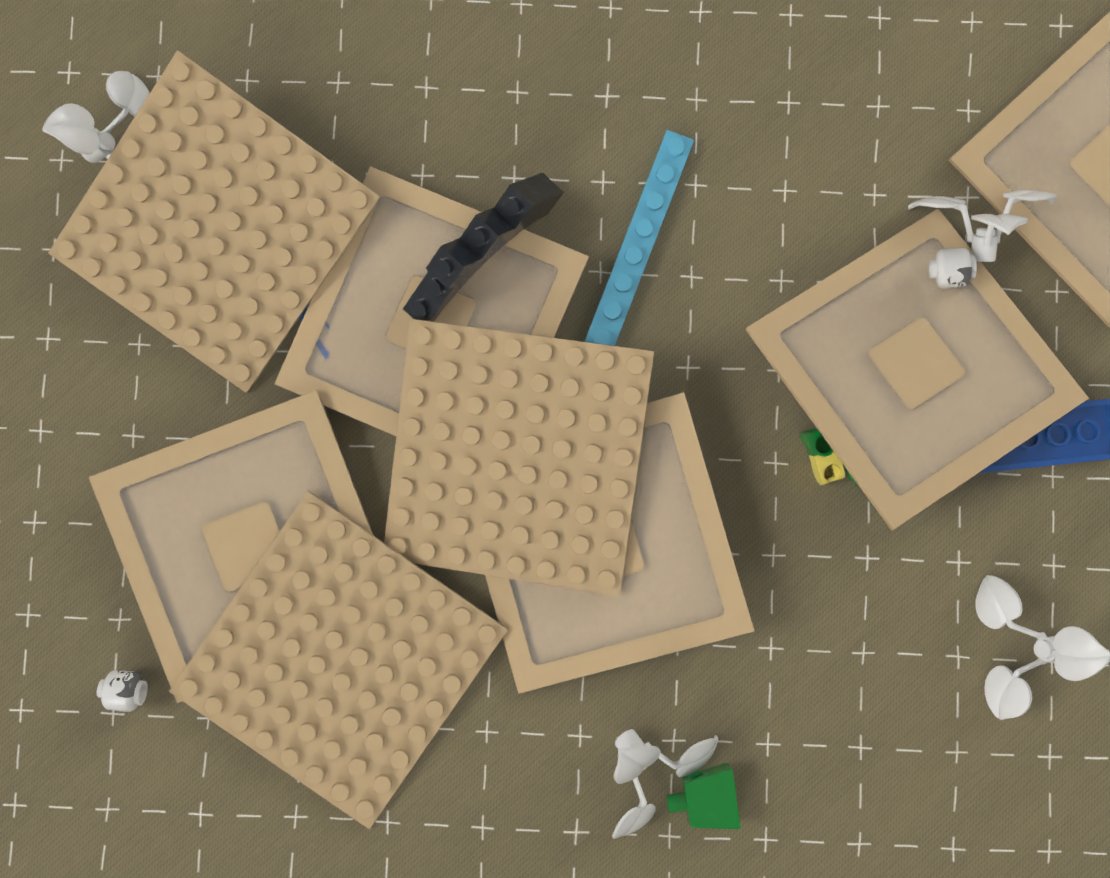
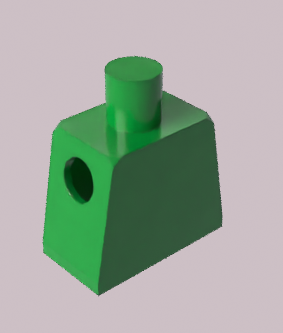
M722 763L682 777L683 792L666 794L669 814L686 811L690 827L741 829L733 769L729 763Z

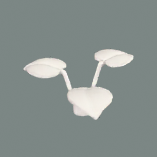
M116 71L108 77L106 90L110 99L117 106L123 108V110L103 131L94 128V119L89 111L77 104L71 103L64 104L53 111L44 123L42 131L57 138L73 151L80 153L87 161L97 163L105 157L108 159L114 150L115 140L110 132L127 116L128 112L135 117L150 93L145 84L134 74L128 71Z
M1034 190L1005 192L1003 197L1009 199L1003 214H978L971 216L972 220L988 224V228H978L976 234H973L965 200L945 196L928 197L909 204L908 210L920 205L936 208H954L961 211L967 232V242H972L970 255H975L976 261L993 262L996 260L997 244L1000 243L1002 231L1009 235L1016 227L1028 223L1029 218L1009 214L1012 205L1022 200H1047L1053 204L1057 200L1058 195Z
M987 575L983 579L975 604L979 619L992 629H1000L1007 624L1011 629L1038 639L1034 645V653L1038 657L1037 660L1016 669L1014 673L1008 667L1000 665L993 668L986 677L984 686L986 701L993 714L1000 720L1019 717L1026 713L1031 706L1032 692L1030 686L1024 679L1018 678L1022 673L1039 665L1046 664V662L1055 661L1054 666L1060 676L1070 681H1081L1094 676L1110 662V651L1102 646L1089 632L1080 627H1065L1056 636L1047 637L1044 632H1036L1015 624L1012 620L1019 618L1023 611L1022 602L1017 592L999 577Z
M630 729L622 733L615 741V746L618 748V763L614 772V780L618 784L633 780L640 803L638 807L630 809L620 819L612 834V838L616 839L636 832L651 820L656 811V807L653 804L647 805L637 777L646 767L653 764L659 758L671 768L677 769L676 774L678 777L690 775L702 768L711 758L718 743L717 735L714 738H709L692 745L684 752L679 761H672L664 756L657 746H651L649 742L644 744L635 730Z

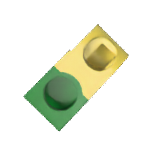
M813 428L800 432L802 443L806 446L812 470L819 485L845 478L843 463L819 430Z

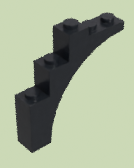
M544 173L510 184L494 208L476 214L460 238L440 246L426 267L428 270L427 274L403 307V310L413 319L434 322L464 284L507 242L538 219L548 215L564 192Z

